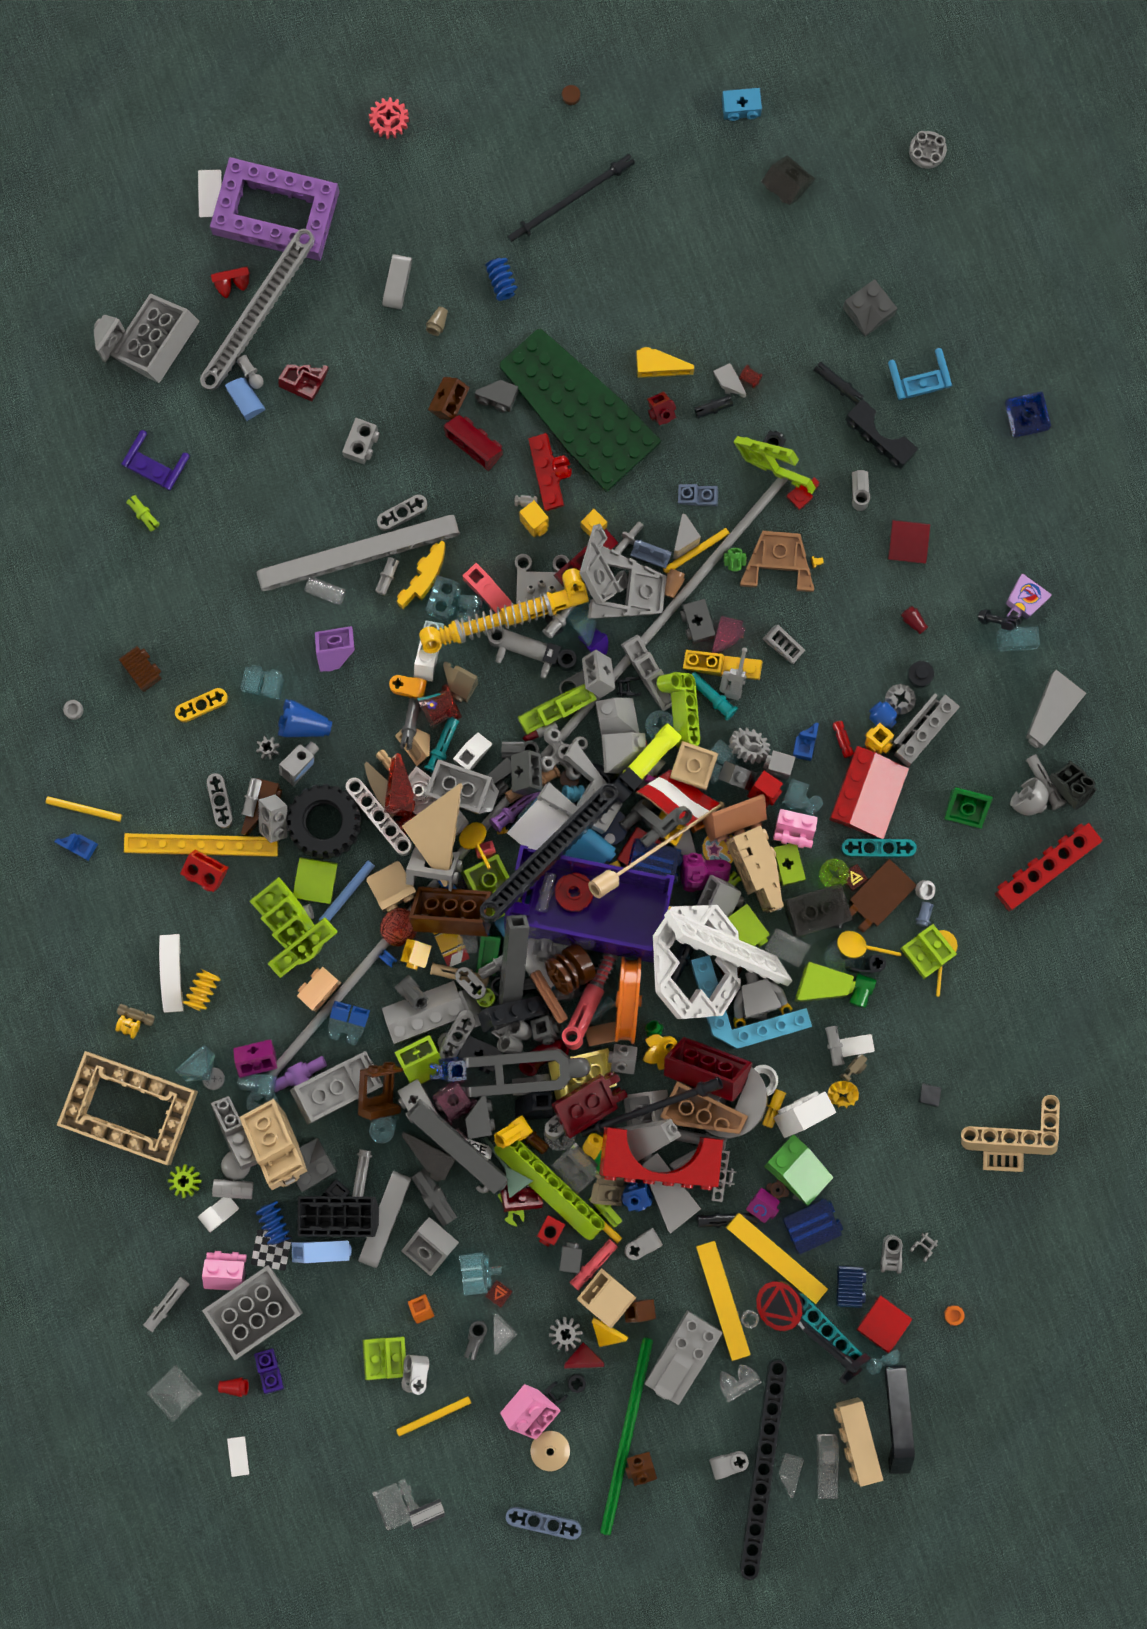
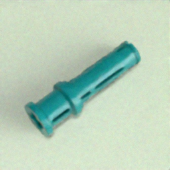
M696 671L693 672L692 675L695 678L696 688L713 703L712 706L715 710L718 709L725 716V720H729L737 712L738 707H734L726 700L727 697L725 695H720Z
M447 718L436 748L430 752L429 762L424 766L425 770L433 773L437 763L436 759L446 760L447 755L445 753L459 723L457 719Z

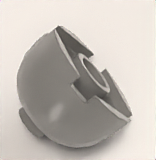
M1033 777L1021 785L1023 790L1019 794L1016 791L1010 801V805L1018 813L1026 816L1042 813L1047 807L1046 803L1049 796L1046 786L1036 777Z

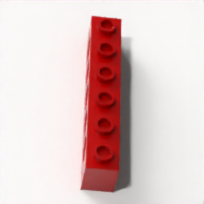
M1089 823L1086 825L1079 824L1073 829L1074 834L1070 837L1066 834L1057 841L1059 843L1058 846L1054 849L1050 846L1042 852L1044 856L1041 859L1034 858L1027 864L1029 868L1025 871L1022 869L1018 870L1012 875L1013 880L1009 883L1005 880L997 886L999 890L995 895L1008 911L1013 910L1103 841ZM1074 838L1081 840L1082 846L1080 848L1074 845ZM1060 849L1067 853L1066 859L1059 857L1058 852ZM1044 861L1051 863L1052 868L1050 871L1043 867ZM1029 872H1033L1036 875L1037 879L1035 882H1031L1028 879ZM1014 884H1019L1021 886L1022 890L1020 894L1014 892Z

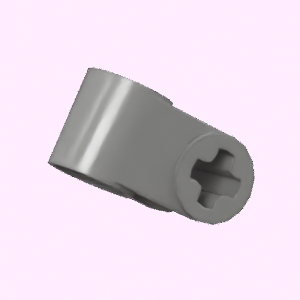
M651 1228L628 1243L624 1252L629 1259L638 1260L660 1248L663 1244L654 1228ZM631 1246L635 1248L638 1247V1255L635 1256L633 1254H629V1252L631 1251Z
M887 1235L883 1239L880 1261L881 1272L885 1270L897 1271V1273L901 1274L903 1245L901 1239L895 1235ZM891 1239H896L897 1247L894 1249L888 1248V1242Z
M407 1355L403 1365L402 1388L406 1392L420 1395L426 1389L429 1359L427 1356Z
M742 1451L720 1455L709 1460L715 1480L744 1471L749 1464L747 1455ZM736 1457L745 1459V1461L742 1462V1466H739L738 1463H734L737 1461Z

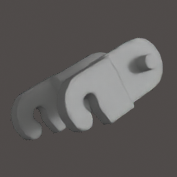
M928 1232L922 1234L921 1240L919 1242L916 1241L910 1248V1251L913 1252L914 1248L919 1244L928 1251L923 1262H926L933 1252L931 1250L934 1246H938V1240L933 1241L927 1236ZM924 1239L932 1244L930 1248L922 1243Z

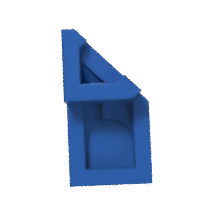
M75 833L70 834L69 837L58 838L54 841L88 861L98 845L81 834L77 835Z

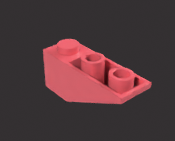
M477 563L462 575L463 581L495 613H497V607L501 611L504 605L507 607L511 606V600Z

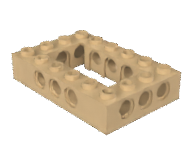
M85 1051L57 1126L153 1161L171 1165L198 1091ZM100 1077L119 1083L124 1087L138 1090L141 1093L155 1096L160 1100L171 1102L169 1110L165 1113L167 1116L163 1127L159 1129L158 1133L160 1135L158 1139L87 1114Z

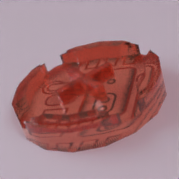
M404 908L393 909L382 919L380 933L383 939L390 945L399 947L406 944L407 939L413 940L417 932H414L409 920V910Z

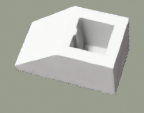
M477 733L453 758L454 763L472 771L493 744L480 733Z

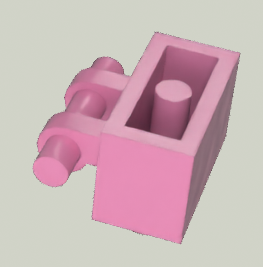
M780 809L773 838L774 840L781 841V844L790 843L798 845L799 848H812L818 817Z
M215 1251V1253L207 1252L202 1273L204 1289L233 1290L243 1283L246 1275L244 1262H246L247 1255L239 1254V1252H232V1254L221 1253V1251Z

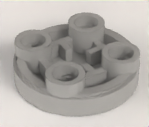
M919 131L909 146L911 160L917 166L925 169L940 165L947 152L945 138L932 131Z

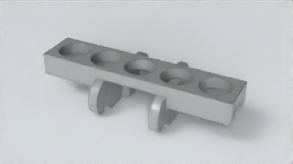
M722 1150V1153H726V1160H721V1162L725 1163V1167H720V1169H724L720 1170V1172L724 1173V1179L719 1180L721 1182L719 1185L722 1186L720 1190L713 1187L712 1201L722 1202L725 1184H728V1187L735 1185L732 1181L733 1174L737 1173V1171H733V1168L727 1170L730 1151ZM727 1172H730L728 1182H725ZM715 1192L721 1193L720 1199H715Z

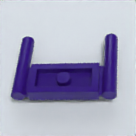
M141 430L121 465L170 491L188 461L189 454L183 453L174 470H171L137 452L147 435L146 431Z

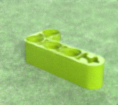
M680 672L659 676L657 687L661 692L671 693L673 728L682 736L676 747L679 749L682 741L698 746L700 744V730L694 676L689 673Z

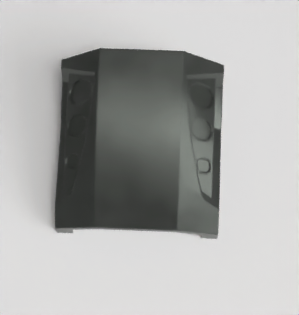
M1069 761L1064 768L1055 774L1052 773L1049 777L1060 794L1075 810L1086 804L1097 790L1094 787V780L1088 777L1086 772L1072 761Z

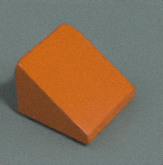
M426 1294L408 1301L413 1319L417 1324L434 1317Z

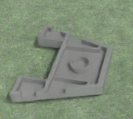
M601 524L594 525L580 569L581 578L596 604L603 603L615 596L614 594L627 588L628 576L625 571H619L614 577L600 550L607 540Z

